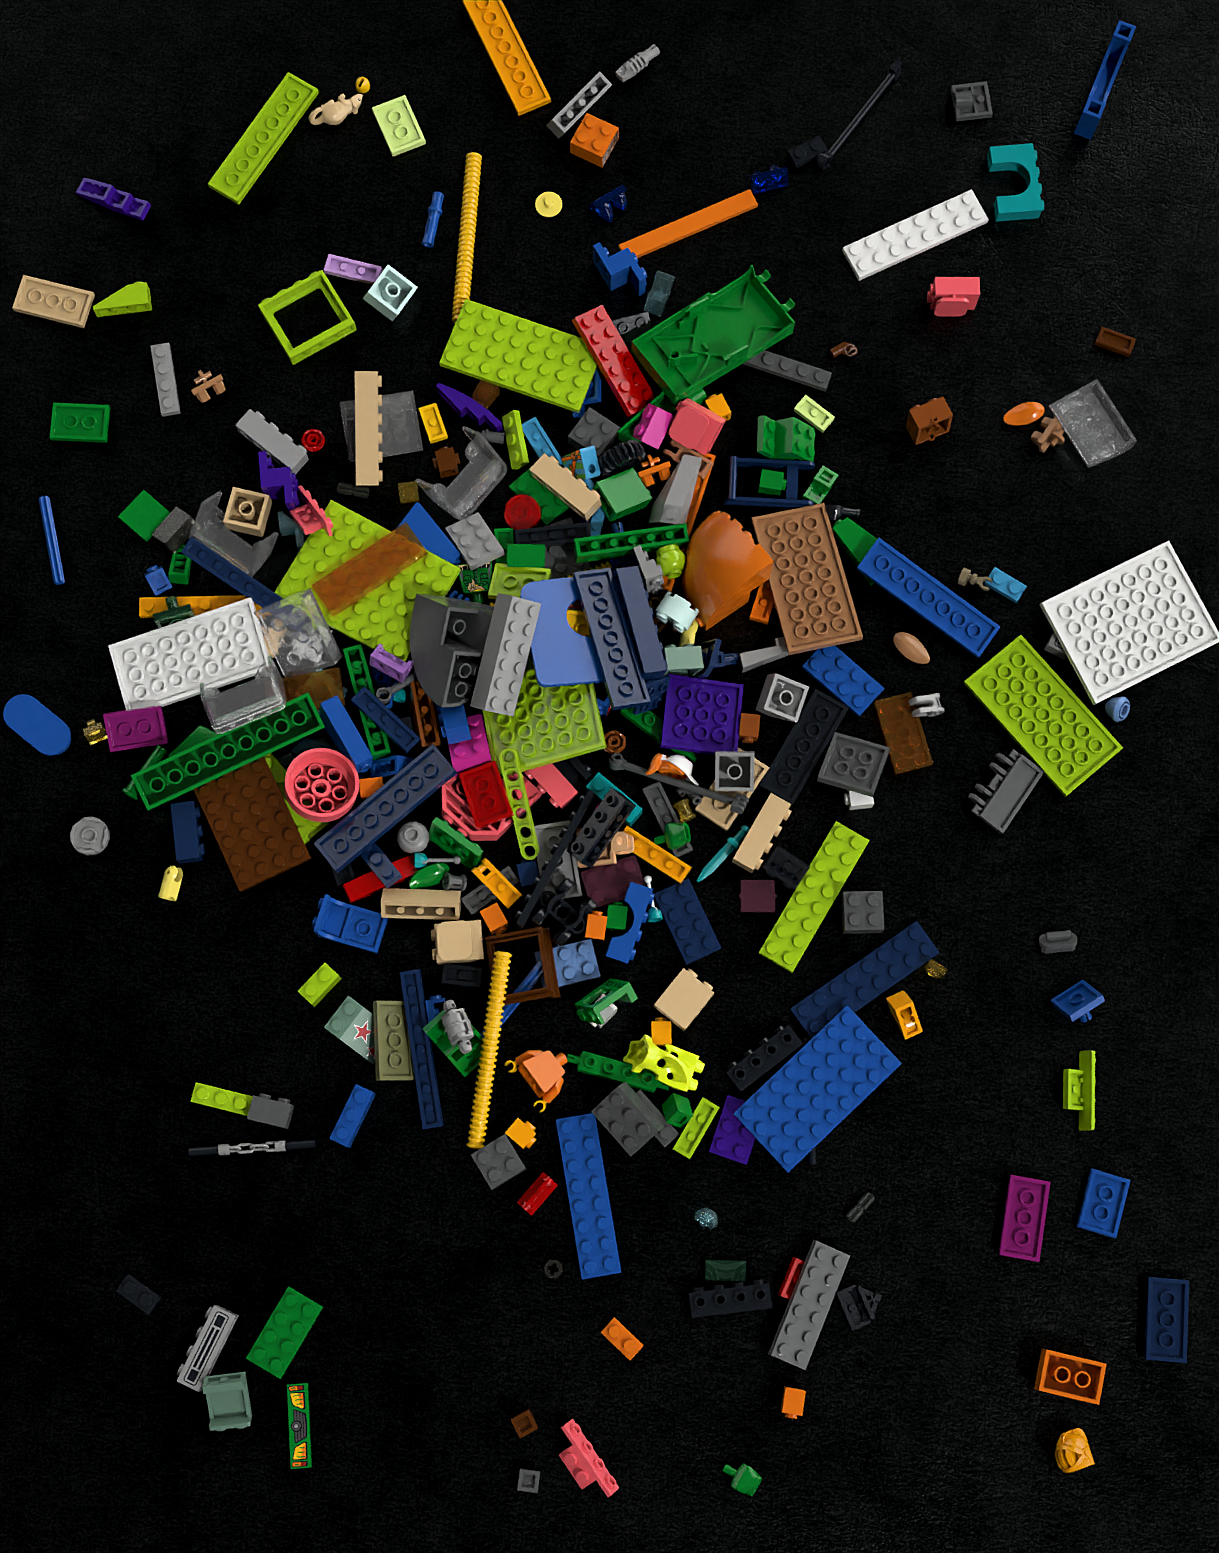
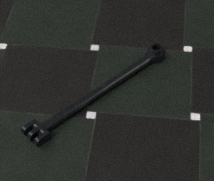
M895 60L890 66L887 77L828 152L820 153L817 156L815 163L818 167L825 170L829 166L834 154L893 80L896 82L900 77V60Z

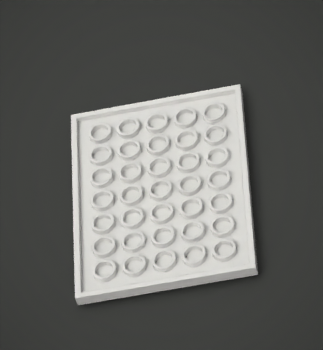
M1169 541L1039 604L1093 705L1219 642V632Z

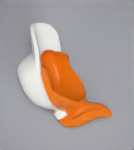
M658 753L653 757L649 769L645 772L646 775H651L658 771L661 774L699 786L691 775L693 764L684 755L668 757Z

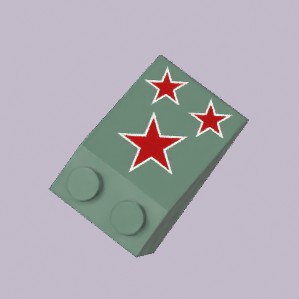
M347 996L324 1028L374 1064V1015Z

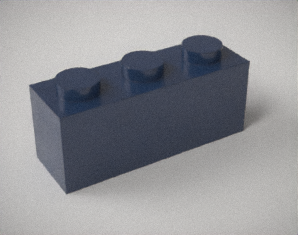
M194 801L171 804L176 861L180 864L203 861L202 855H205L204 843L201 844L200 837L203 836V827L199 825L198 819L201 817L200 806H197Z

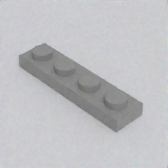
M170 344L152 345L151 352L161 415L164 417L181 414Z

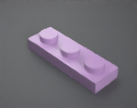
M328 254L324 267L325 274L370 285L374 284L382 272L381 266Z

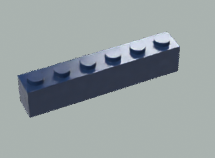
M638 566L618 568L613 574V579L644 680L662 678L668 665L666 659L663 658L662 643L658 640L657 625L653 622V610L648 604V592L643 586V574L639 571Z

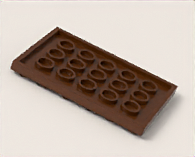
M261 757L194 789L240 892L312 859L265 757Z

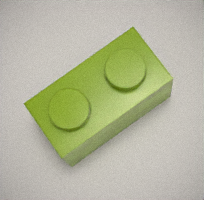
M324 963L298 992L315 1007L342 978Z

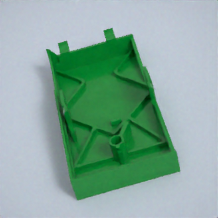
M750 265L748 271L716 293L710 294L708 292L632 341V354L674 405L793 333L795 321L787 312L795 306V303L791 298L785 304L778 302L763 284L771 277L767 270L761 275H755L753 265Z

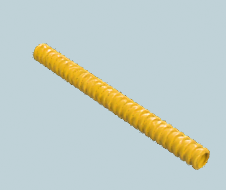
M475 152L468 153L465 161L466 170L464 172V191L461 207L462 217L460 218V238L458 240V259L456 265L457 275L455 276V296L453 297L454 307L452 309V322L454 324L457 321L465 299L470 300V281L472 280L471 270L473 268L477 202L482 156Z
M494 952L496 958L493 959L495 964L492 966L494 970H492V983H490L491 989H489L491 993L488 995L490 1000L487 1001L489 1007L486 1008L488 1013L485 1014L487 1019L484 1021L486 1023V1026H484L485 1032H483L484 1038H482L484 1042L481 1044L483 1049L480 1050L482 1056L479 1057L481 1062L478 1063L480 1069L477 1070L479 1075L476 1077L478 1081H476L477 1087H475L476 1093H474L475 1099L473 1100L475 1104L472 1106L474 1111L471 1112L473 1118L470 1119L472 1124L469 1125L471 1130L468 1132L470 1136H468L469 1142L467 1146L473 1149L483 1148V1142H485L484 1136H486V1132L484 1131L487 1129L485 1124L488 1123L486 1117H489L487 1111L490 1110L488 1105L491 1103L489 1099H491L492 1080H494L492 1076L495 1074L493 1069L496 1068L494 1062L497 1061L495 1056L498 1055L496 1050L499 1048L497 1043H499L498 1037H500L499 1031H501L500 1025H502L500 1020L503 1018L501 1013L504 1012L502 1006H505L503 1000L506 999L504 994L507 992L505 991V988H507L506 982H508L507 976H509L507 971L510 969L508 965L511 963L509 958L512 957V954L508 952Z

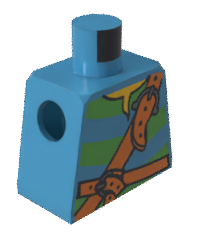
M594 445L579 449L560 458L563 466L573 473L572 476L574 478L583 480L590 491L594 488L592 479L601 474Z

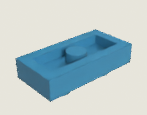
M994 567L989 575L992 583L988 581L984 583V585L1015 603L1018 602L1027 587Z

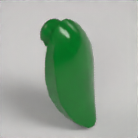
M438 862L420 868L410 878L408 882L411 889H422L442 882L444 874L449 873V866L444 862Z

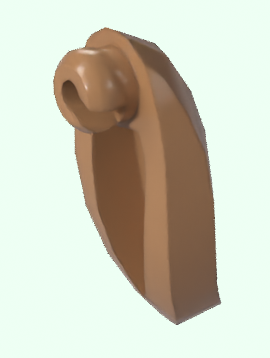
M899 632L894 635L893 642L895 647L904 657L920 664H927L930 661L927 650L916 637L905 632Z

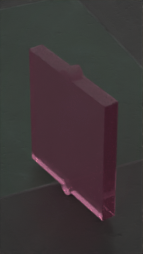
M741 880V894H739V898H741V912H775V898L777 897L775 894V880Z

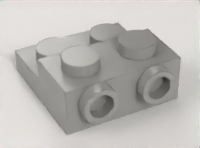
M641 545L633 547L635 563L643 574V584L648 592V596L661 594L663 592L661 584H664L660 564L656 565L654 559L649 560L647 551L643 552Z

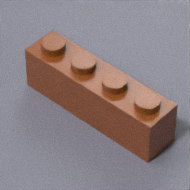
M418 679L406 686L413 730L420 738V741L416 744L417 752L420 754L432 744L438 749L441 743L433 701L427 696Z

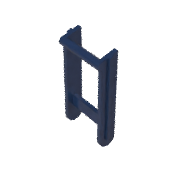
M728 457L725 466H730L729 496L725 499L724 505L801 508L814 505V502L810 500H797L798 469L812 470L815 468L814 462ZM737 466L787 469L786 499L736 497Z

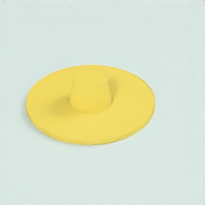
M544 192L537 197L535 207L540 215L553 217L561 211L562 200L556 193Z

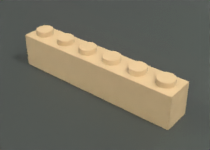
M355 371L356 485H379V482H383V470H379V463L383 462L382 451H379V444H382V433H379V425H382V414H378V406H382V395H378V387H382V376H378V371Z

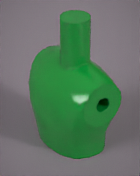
M669 823L665 825V835L654 838L656 845L666 842L668 849L673 850L690 842L691 834L687 823Z
M744 1463L738 1470L728 1464L723 1469V1472L733 1477L731 1482L733 1489L751 1497L755 1494L762 1477L754 1469Z

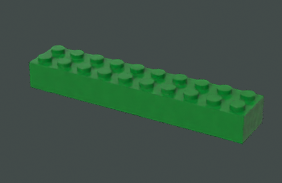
M308 692L131 775L147 810H151L325 728Z

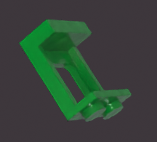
M610 978L578 1001L575 1006L577 1008V1015L581 1020L602 1025L605 1022L600 1015L601 1011L616 1000L633 1003L638 998L629 982ZM606 992H610V993H608L606 996H604L602 999H600L599 1001H597L595 1004L589 1005V1004H591L593 1001H595L597 998H599L602 994H604V993H606Z

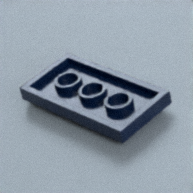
M689 878L681 884L677 883L655 893L656 903L686 965L721 949Z
M1147 1277L1144 1359L1187 1363L1189 1280Z

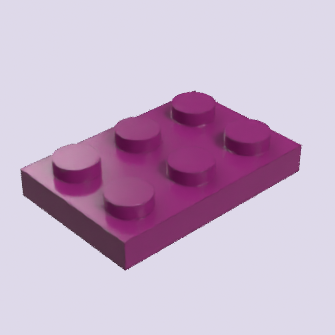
M161 705L103 714L110 752L168 743Z

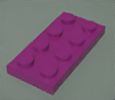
M1016 1175L1009 1176L998 1255L1040 1262L1050 1182Z

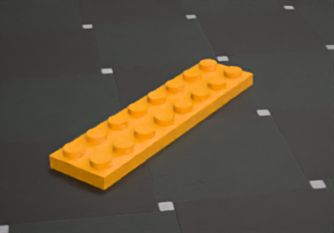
M461 0L518 116L551 103V98L502 0Z

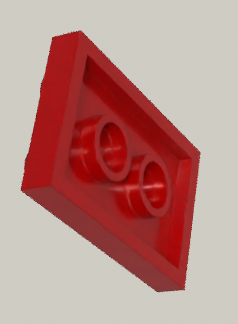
M496 761L459 774L477 829L514 816Z

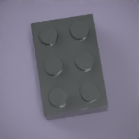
M626 1081L620 1084L591 1111L630 1156L634 1155L665 1126Z

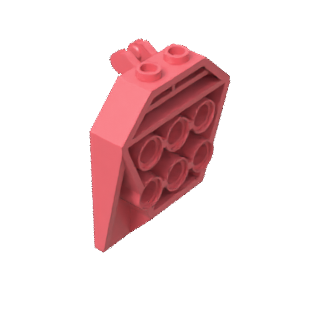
M518 774L509 775L508 778L515 781L518 778ZM454 775L441 786L442 819L448 822L451 828H456V831L463 833L469 841H497L514 824L513 817L477 829L466 795L460 791V788L463 787L460 777L455 778ZM523 776L529 806L531 807L543 793ZM518 789L513 790V798L516 800L521 799L522 792ZM523 808L517 809V816L520 818L526 810Z

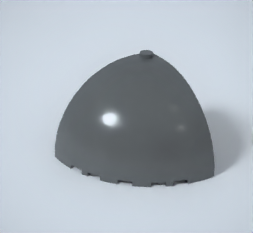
M416 594L410 626V649L417 679L427 696L440 707L461 706L462 703L472 700L494 606L450 597Z

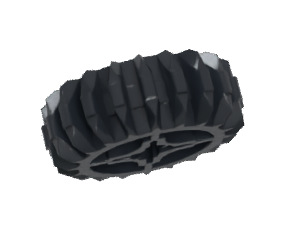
M629 440L608 449L598 460L600 475L606 479L628 469L638 467L646 457L643 446L637 440Z

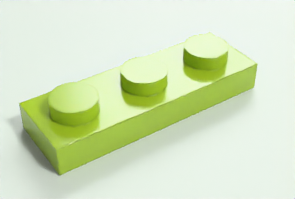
M512 410L502 417L511 468L519 469L528 464L529 460L520 413L517 410Z
M196 1082L190 1102L248 1116L253 1096Z
M702 1097L693 1113V1117L687 1123L673 1150L690 1159L720 1107Z

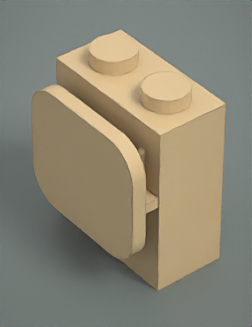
M481 920L448 921L434 924V929H431V939L435 941L436 948L432 949L433 960H437L438 965L485 961Z
M684 968L654 1004V1008L683 1031L687 1029L714 995L713 987L705 981L703 983L700 982L695 972L691 969L685 970Z

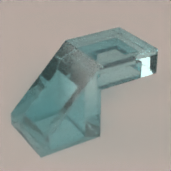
M661 271L656 272L652 289L647 296L644 311L661 317L675 276Z
M278 512L279 528L282 536L295 534L297 548L300 551L306 542L305 534L295 521L284 513Z

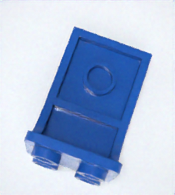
M325 894L318 904V909H320L319 915L314 917L312 923L314 933L324 939L378 954L388 918H381V913L338 901Z

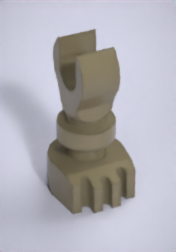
M963 568L958 584L965 586L969 581L972 585H978L983 591H989L988 587L983 586V582L988 581L992 583V579L990 577H977V574H971V570Z

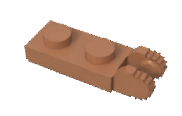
M671 439L669 443L672 447L678 449L677 453L674 454L670 450L664 449L662 451L663 454L677 464L684 454L701 457L702 461L698 477L704 479L713 467V462Z

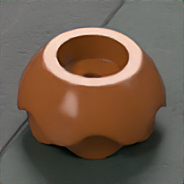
M612 730L604 735L607 747L604 748L605 751L610 754L623 751L626 744L623 734Z

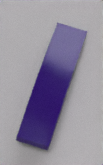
M85 177L76 191L77 195L94 203L142 221L151 207L148 201L134 198L130 193L116 190L113 185Z
M440 383L436 385L438 394L461 418L468 414L479 426L486 422L495 432L503 430L502 422L478 402L453 388Z

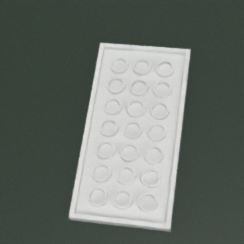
M251 597L108 646L126 710L157 705L163 707L273 670L256 608Z

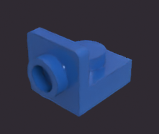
M154 565L147 569V573L144 575L155 596L173 588L162 566L157 567V565Z
M441 995L429 997L430 1000H426L428 1023L439 1014V1008H435V1005H442L446 1002V999L441 998Z

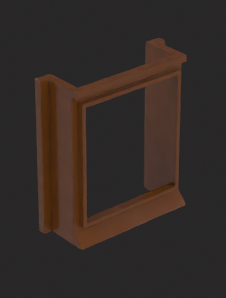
M536 927L484 937L490 975L493 976L492 970H494V967L492 966L495 964L493 959L496 958V955H494V944L538 936L546 987L504 995L506 997L503 1000L505 1005L548 997L553 999L561 997L550 928Z

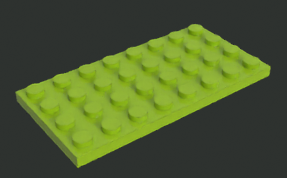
M468 299L464 301L439 362L440 366L576 413H579L598 366L582 338Z
M1022 635L1018 636L964 681L965 686L1031 760L1044 771L1047 778L1064 797L1123 749L1118 741Z

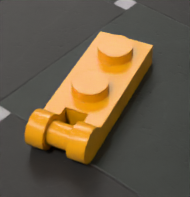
M482 859L481 864L471 870L507 909L511 908L522 897V894L488 859ZM488 869L490 873L485 877L482 873Z

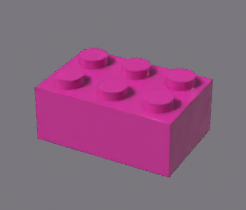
M482 714L467 717L471 735L470 740L453 744L448 743L452 765L457 772L455 778L460 777V773L492 762Z

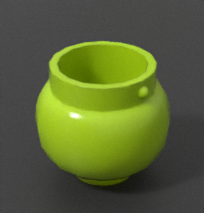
M671 544L659 548L655 552L656 565L660 564L663 572L662 576L668 577V579L680 577L686 566V556L679 549V545Z

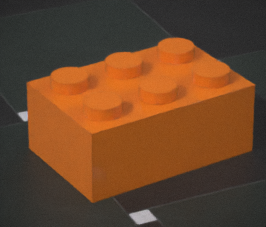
M1042 1349L1034 1389L1099 1405L1106 1364Z

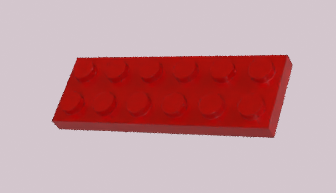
M603 305L572 320L627 417L640 412L648 403L656 398Z

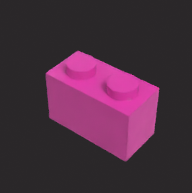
M648 403L639 424L635 427L633 438L659 449L674 415Z

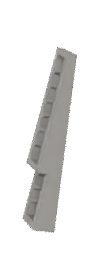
M784 637L775 638L773 647L740 653L739 662L742 673L788 656Z

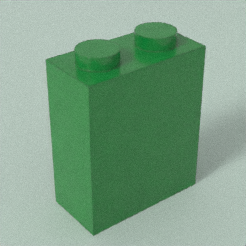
M634 468L601 480L593 488L601 496V508L610 522L645 508L652 499L649 490L645 488Z

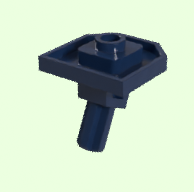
M716 638L703 642L700 646L704 668L694 677L706 678L713 668L738 664L740 657L737 653L724 654L719 651L722 641Z

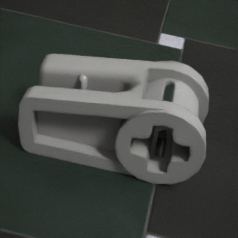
M940 694L916 696L908 700L910 706L922 705V707L912 711V716L932 717L944 713V708L941 707L939 701Z

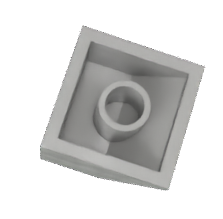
M776 673L769 674L766 677L756 711L774 718L797 723L809 687Z

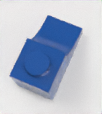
M395 755L373 760L370 768V778L383 777V780L391 779L412 762L414 758Z

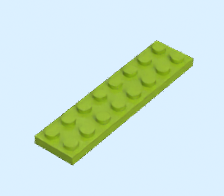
M288 72L211 178L208 186L239 205L319 94L318 89Z
M835 822L810 864L809 870L799 883L763 944L759 954L791 973L794 971L867 846L868 839L839 822Z

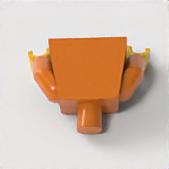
M528 1050L516 1057L515 1061H507L505 1066L513 1063V1069L508 1072L514 1073L518 1069L539 1099L543 1097L542 1100H537L534 1103V1107L537 1103H542L543 1109L539 1112H543L546 1104L550 1103L560 1093L564 1082L562 1076L565 1073L562 1066L568 1061L563 1053H559L554 1057L549 1050L545 1052L542 1050Z

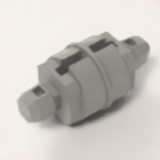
M448 1000L443 1003L446 1014L441 1017L444 1032L447 1034L451 1045H458L463 1054L472 1051L470 1039L474 1037L471 1021L468 1019L463 1008L457 1009L454 1001Z

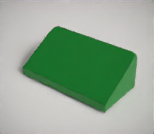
M507 544V567L544 568L545 544Z

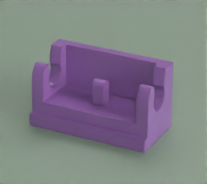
M379 644L370 655L369 665L403 683L413 669V662L410 660L405 662L385 651L382 648L383 645Z

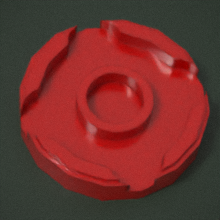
M518 494L506 503L504 518L511 528L519 530L535 528L541 518V508L533 497Z

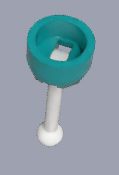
M647 875L644 877V881L647 883V887L651 888L650 882L652 878ZM653 900L651 908L647 911L648 922H657L663 919L661 910L655 907Z

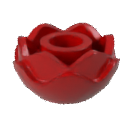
M311 429L304 433L301 442L306 450L316 452L324 446L325 437L320 430Z

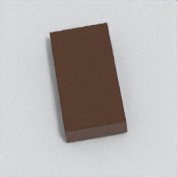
M1101 326L1094 345L1129 357L1136 339Z

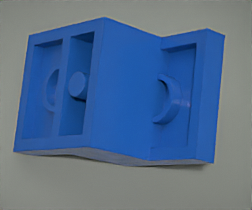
M600 242L593 245V262L610 291L631 282L638 296L645 293L647 274L643 267H639L638 259L634 252L631 253L629 248H626L610 256L607 248H603Z

